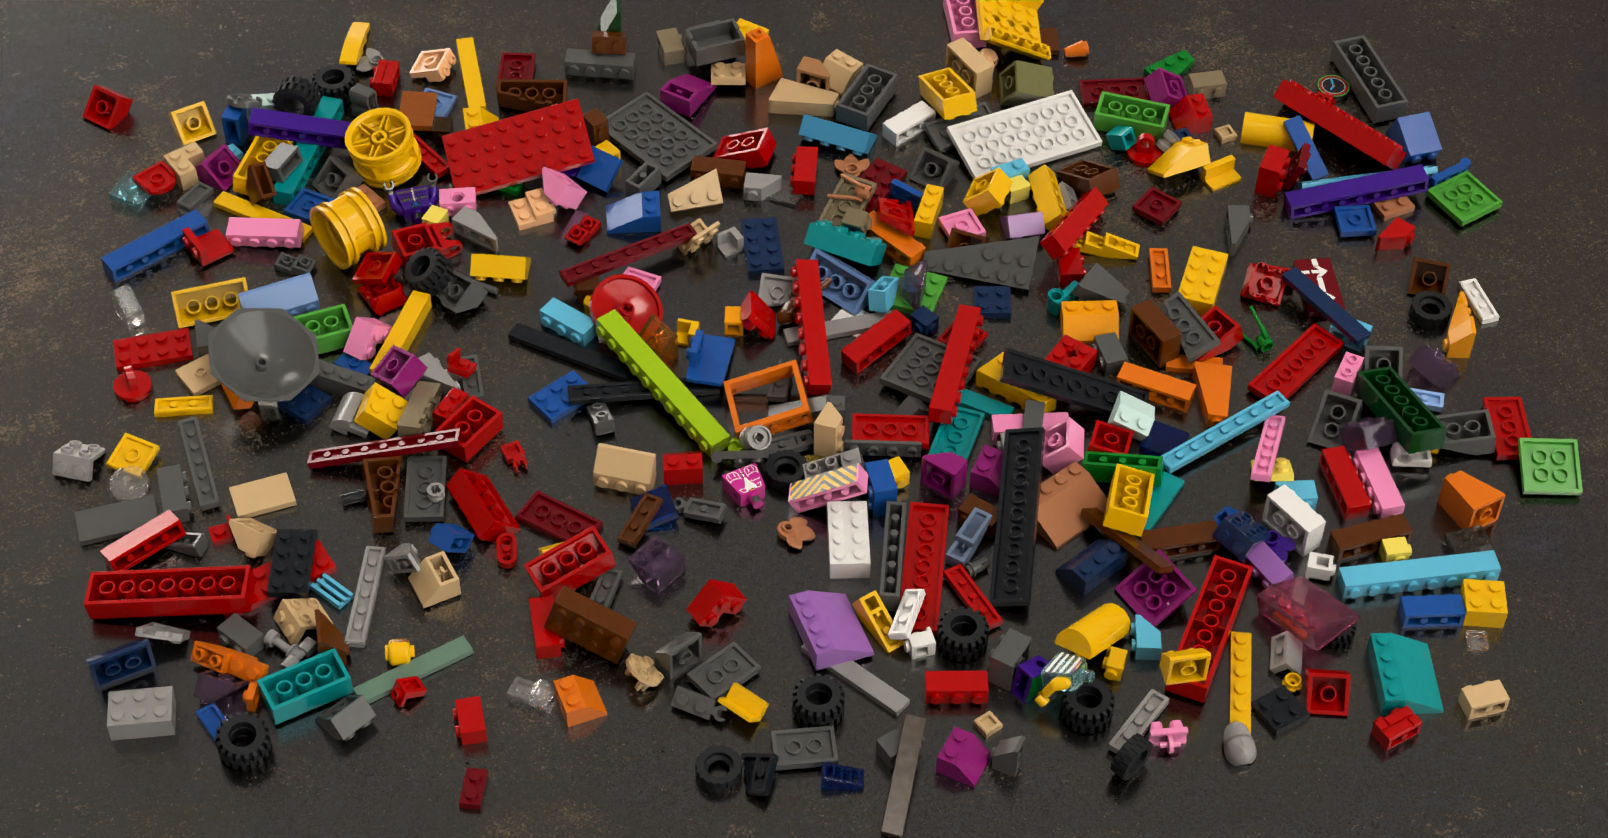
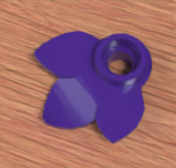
M1268 531L1271 537L1264 542L1285 564L1288 558L1287 551L1296 549L1295 542L1290 537H1282L1277 531Z

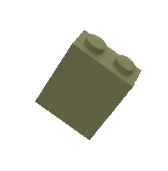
M1018 60L1014 61L999 73L1000 105L1019 106L1053 96L1054 76L1052 74V67Z

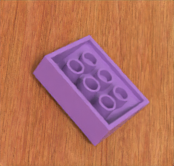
M808 590L789 595L790 616L816 670L874 655V651L846 594Z

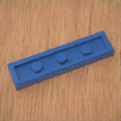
M1301 116L1285 120L1283 124L1297 152L1304 143L1311 145L1309 151L1311 156L1306 163L1308 165L1306 172L1310 180L1328 177L1329 173Z

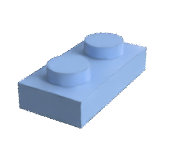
M1411 388L1430 411L1442 413L1444 393Z

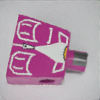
M755 462L722 475L723 490L740 507L751 504L754 509H758L764 504L762 499L765 497V484Z

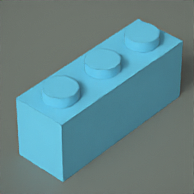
M554 297L539 310L540 323L543 326L549 327L576 344L585 347L597 336L596 327L589 316Z

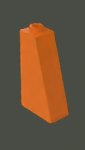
M760 27L746 33V81L756 90L783 77V71L771 38Z
M1194 361L1192 378L1194 384H1196V392L1206 427H1213L1228 418L1232 366Z

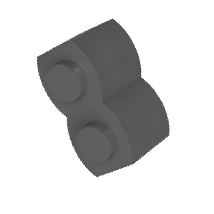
M359 83L350 89L351 110L354 116L358 117L364 112L379 108L376 90Z

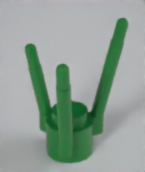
M1250 306L1249 308L1261 334L1256 337V343L1244 333L1243 339L1250 343L1256 351L1260 349L1262 352H1268L1274 347V342L1268 335L1253 306Z

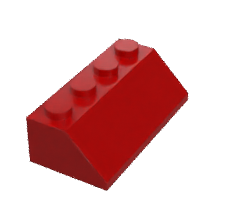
M459 468L446 484L450 490V495L456 500L459 505L458 508L464 513L467 522L473 527L476 532L475 535L480 540L495 542L502 533L509 532L514 534L521 530L487 475Z
M593 525L525 563L523 566L541 597L553 595L555 601L563 586L575 590L617 565L612 552Z

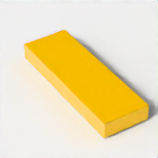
M213 395L157 398L155 399L154 415L155 417L213 414L214 397Z

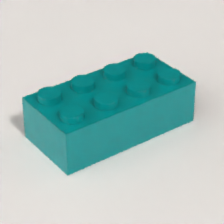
M825 219L809 224L804 244L867 266L881 265L887 246L886 243L882 242L883 239L872 236V238L866 237V233L849 231V228L843 225L833 226V222Z
M335 648L257 680L260 696L276 725L353 693L351 677Z

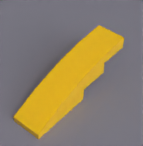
M352 23L342 48L339 64L357 65L363 55V47L367 42L370 23Z
M1087 231L1081 239L1076 241L1077 244L1072 248H1080L1082 253L1101 257L1137 260L1140 245L1107 232L1103 237Z

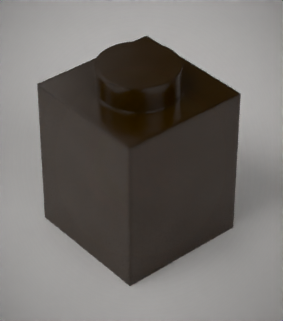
M435 117L432 129L433 143L443 144L442 136L454 133L452 117Z

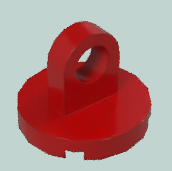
M1143 133L1138 136L1137 142L1127 150L1126 154L1127 159L1131 160L1134 165L1150 167L1162 155V150L1157 147L1153 135Z
M131 365L123 367L124 373L120 374L113 384L116 397L121 401L126 400L128 403L139 402L149 395L150 390L152 391V381L149 375L143 371L133 370Z

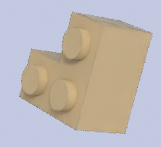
M196 142L163 156L165 164L174 171L176 183L182 191L192 188L199 182L195 166L205 157L203 150Z

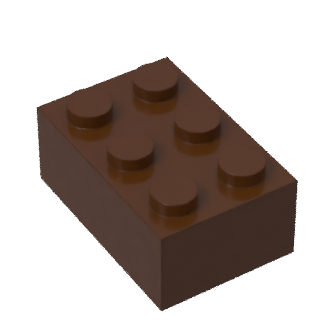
M1151 299L1132 306L1129 334L1155 364L1161 368L1166 366L1167 362L1179 358L1182 338L1181 331L1171 323L1170 319L1161 312L1160 308Z

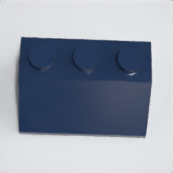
M1097 539L1056 569L1055 572L1080 594L1085 596L1126 565L1128 551L1113 539Z
M146 637L85 659L96 690L157 668L150 642Z

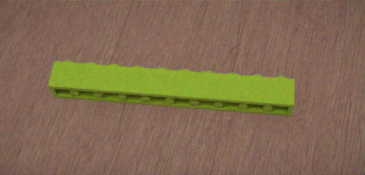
M615 309L597 319L595 328L597 335L606 341L608 347L615 351L620 361L625 363L631 373L641 380L642 385L652 392L653 397L661 402L666 412L671 413L677 424L687 431L688 436L698 443L703 452H706L711 457L714 452L722 451L729 446L730 435Z

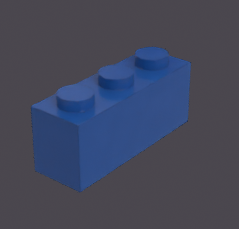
M1461 594L1401 596L1398 606L1402 628L1462 626L1466 616Z

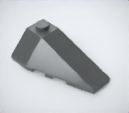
M453 270L451 281L436 296L441 300L445 308L455 313L477 308L488 292L476 281Z
M823 394L807 398L814 422L826 403L831 402L843 417L842 425L844 426L845 394ZM801 399L769 406L768 417L801 407Z

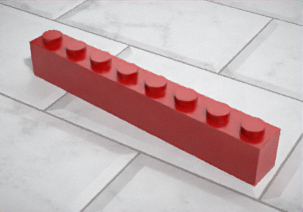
M796 259L794 266H791L790 276L794 280L792 292L795 293L794 308H797L795 322L799 326L797 339L800 340L799 355H802L800 369L804 372L802 380L806 395L829 394L832 387L818 260Z
M961 304L958 306L929 405V421L951 425L953 417H957V404H960L962 399V393L960 392L965 389L966 380L964 378H968V365H971L973 360V354L971 353L976 350L977 341L975 339H979L980 336L979 326H983L984 316L981 315L980 307Z

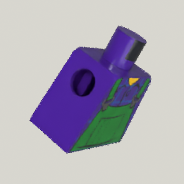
M1040 655L1019 664L1010 692L1024 704H1027L1050 682L1052 671L1057 666L1056 663L1048 672H1046V669L1053 660L1046 661Z

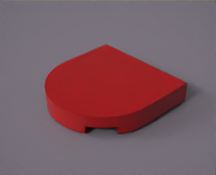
M162 160L132 176L133 182L138 187L152 195L167 193L176 184L174 171Z

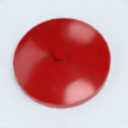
M628 274L610 276L598 284L590 298V316L595 327L599 317L614 309L644 342L653 337L661 325L663 308L658 294L647 282L636 276Z

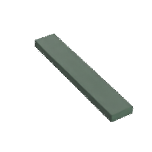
M463 635L411 660L408 664H402L354 687L353 693L355 695H363L370 704L389 695L396 679L418 676L419 679H422L474 654L473 648Z

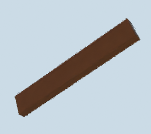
M1082 508L1080 513L1082 517L1158 574L1173 572V564L1134 535L1103 526L1105 514L1098 508Z

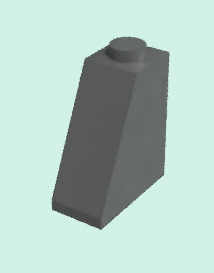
M1095 263L1071 291V294L1086 301L1117 300V306L1121 308L1128 300L1125 297L1130 291L1102 266Z

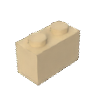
M1500 679L1485 681L1474 686H1465L1461 688L1458 702L1468 720L1504 712L1507 710L1510 701Z

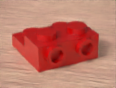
M367 252L352 280L355 284H385L390 275L397 274L403 261L397 252Z

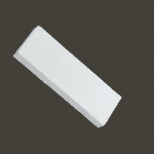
M1476 278L1458 283L1460 291H1464L1468 304L1481 325L1499 320L1500 316Z
M905 589L888 633L890 639H909L926 595L924 589Z

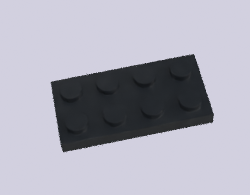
M277 529L267 588L268 597L309 598L318 538L317 529Z

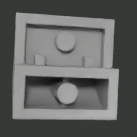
M358 392L344 394L328 428L344 435L349 431L366 439L369 430L354 422L364 394Z

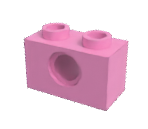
M475 187L439 189L440 207L448 210L449 217L455 216L464 206L477 211Z
M1349 352L1345 353L1334 377L1331 391L1347 396L1351 395L1355 386L1357 371H1361L1364 357Z

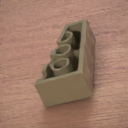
M417 382L415 388L412 389L411 397L397 424V437L430 433L433 425L432 412L439 405L442 398L440 383Z

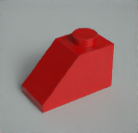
M1396 217L1378 236L1375 249L1378 251L1404 249L1414 241L1416 226Z

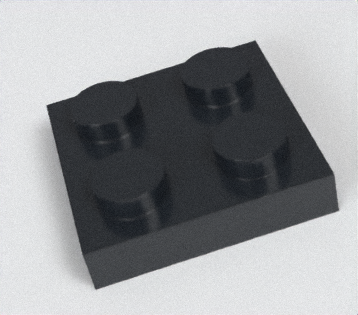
M1285 685L1251 702V709L1275 736L1309 719L1310 713Z

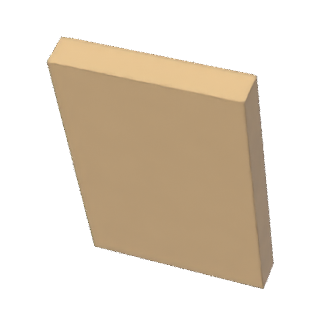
M287 472L229 487L238 518H250L297 505Z

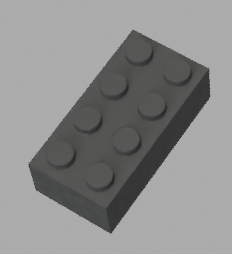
M867 63L836 104V120L867 131L897 91L898 74Z

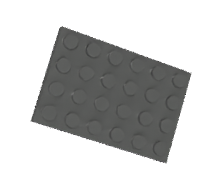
M647 91L606 117L609 125V140L641 164L648 161L660 167L661 179L665 182L690 167L694 155L705 157L718 148L716 141Z

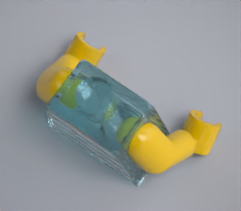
M1059 651L1041 671L1044 688L1038 693L1035 702L1040 707H1043L1050 701L1048 697L1055 691L1074 692L1077 691L1083 682L1092 683L1095 673L1088 670L1086 659L1078 654L1073 655Z

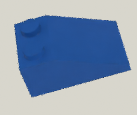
M642 191L607 205V234L661 232L659 191Z

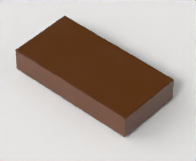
M1040 28L1041 43L1050 46L1051 55H1059L1060 48L1057 28Z

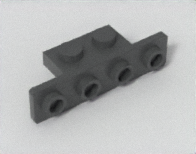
M844 440V452L859 448L863 456L921 457L922 442Z

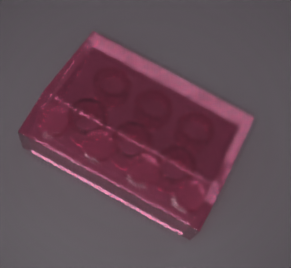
M1303 576L1271 584L1257 595L1259 613L1284 630L1292 633L1297 639L1316 652L1361 618L1360 614Z

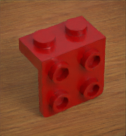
M189 227L182 230L184 246L190 250L193 257L202 266L234 252L233 246L219 229L211 230L198 237Z

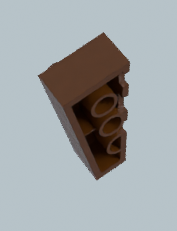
M498 79V106L530 112L568 101L567 80Z
M402 456L363 459L362 477L373 534L393 532Z

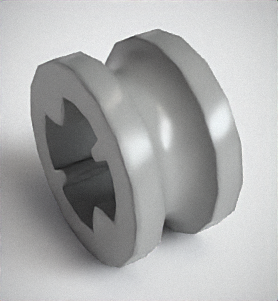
M437 482L431 483L427 487L428 499L432 502L442 501L445 498L444 486Z

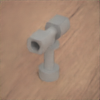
M274 629L269 630L263 639V643L269 647L277 646L286 652V659L280 664L281 670L299 663L303 657L309 658L317 649V642L308 636L299 646L296 644L290 646L280 639V633Z

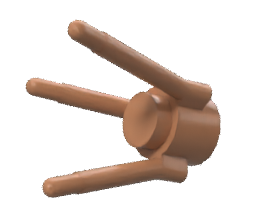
M840 174L842 178L856 185L854 194H857V196L827 194V198L862 202L863 199H869L872 186L861 183L845 174Z

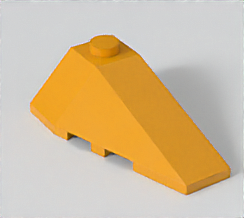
M1464 291L1459 293L1447 337L1443 339L1442 347L1443 350H1446L1447 358H1469L1475 340V322L1473 316H1470V308H1467L1468 301Z

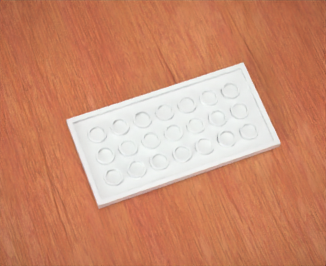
M1072 90L948 126L946 130L973 179L990 172L992 167L1020 158L1030 168L1102 146L1103 142Z

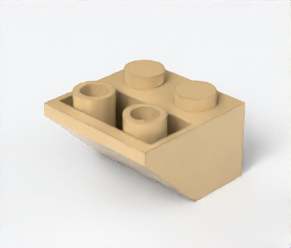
M444 551L424 558L420 563L421 570L412 572L408 577L423 608L461 594L460 580Z

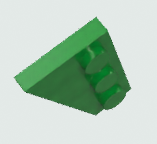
M1182 50L1145 67L1143 73L1148 76L1160 67L1180 76L1194 65L1195 59L1188 52Z

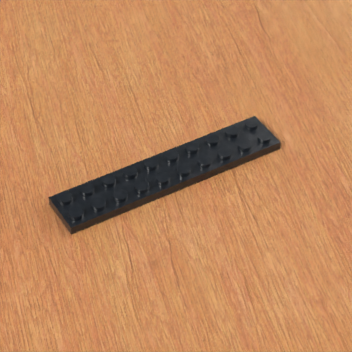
M1044 427L1005 430L989 602L993 607L1029 606L1031 602L1045 441Z

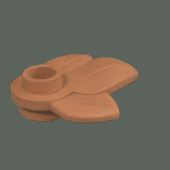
M849 154L844 161L835 160L834 163L835 168L843 172V174L845 172L857 177L870 164L869 159L858 161L853 154Z
M801 517L782 521L777 526L778 536L786 540L787 544L795 549L801 550L802 541L814 540L816 537L813 530L806 526L808 521Z

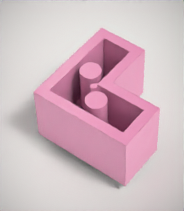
M356 317L343 352L360 360L371 361L376 353L377 343H384L393 326L375 318Z

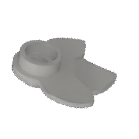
M367 48L366 56L360 58L356 70L360 72L370 71L374 66L378 65L380 59H385L380 55L379 51Z

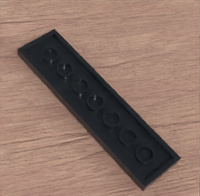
M1006 348L1004 351L1000 382L1108 416L1111 415L1120 391L1148 403L1149 392L1010 348Z

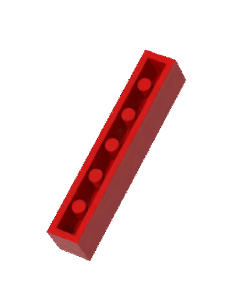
M1097 187L1083 194L1041 240L1040 244L1052 259L1058 256L1062 258L1070 252L1069 249L1077 244L1076 241L1084 236L1083 233L1091 228L1090 225L1098 220L1097 217L1105 212L1104 208L1109 203Z

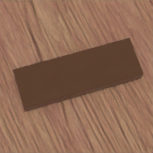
M644 493L617 537L618 543L636 548L663 503L661 497Z

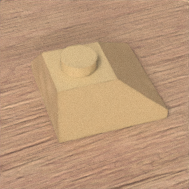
M253 518L229 520L238 549L244 551L246 556L251 558L265 556L275 545L276 529Z

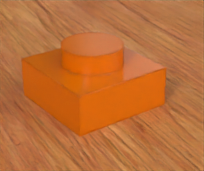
M250 682L248 689L244 690L243 702L246 704L247 711L256 712L260 692L258 684Z

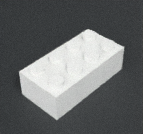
M867 501L827 502L830 579L870 578L871 562Z

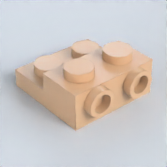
M450 48L421 51L409 75L412 79L426 77L429 82L444 81L445 77L450 75L452 65L456 64V57Z
M542 188L527 191L524 198L508 202L509 209L519 231L554 222L553 214H556L554 204H549L550 198L544 194Z

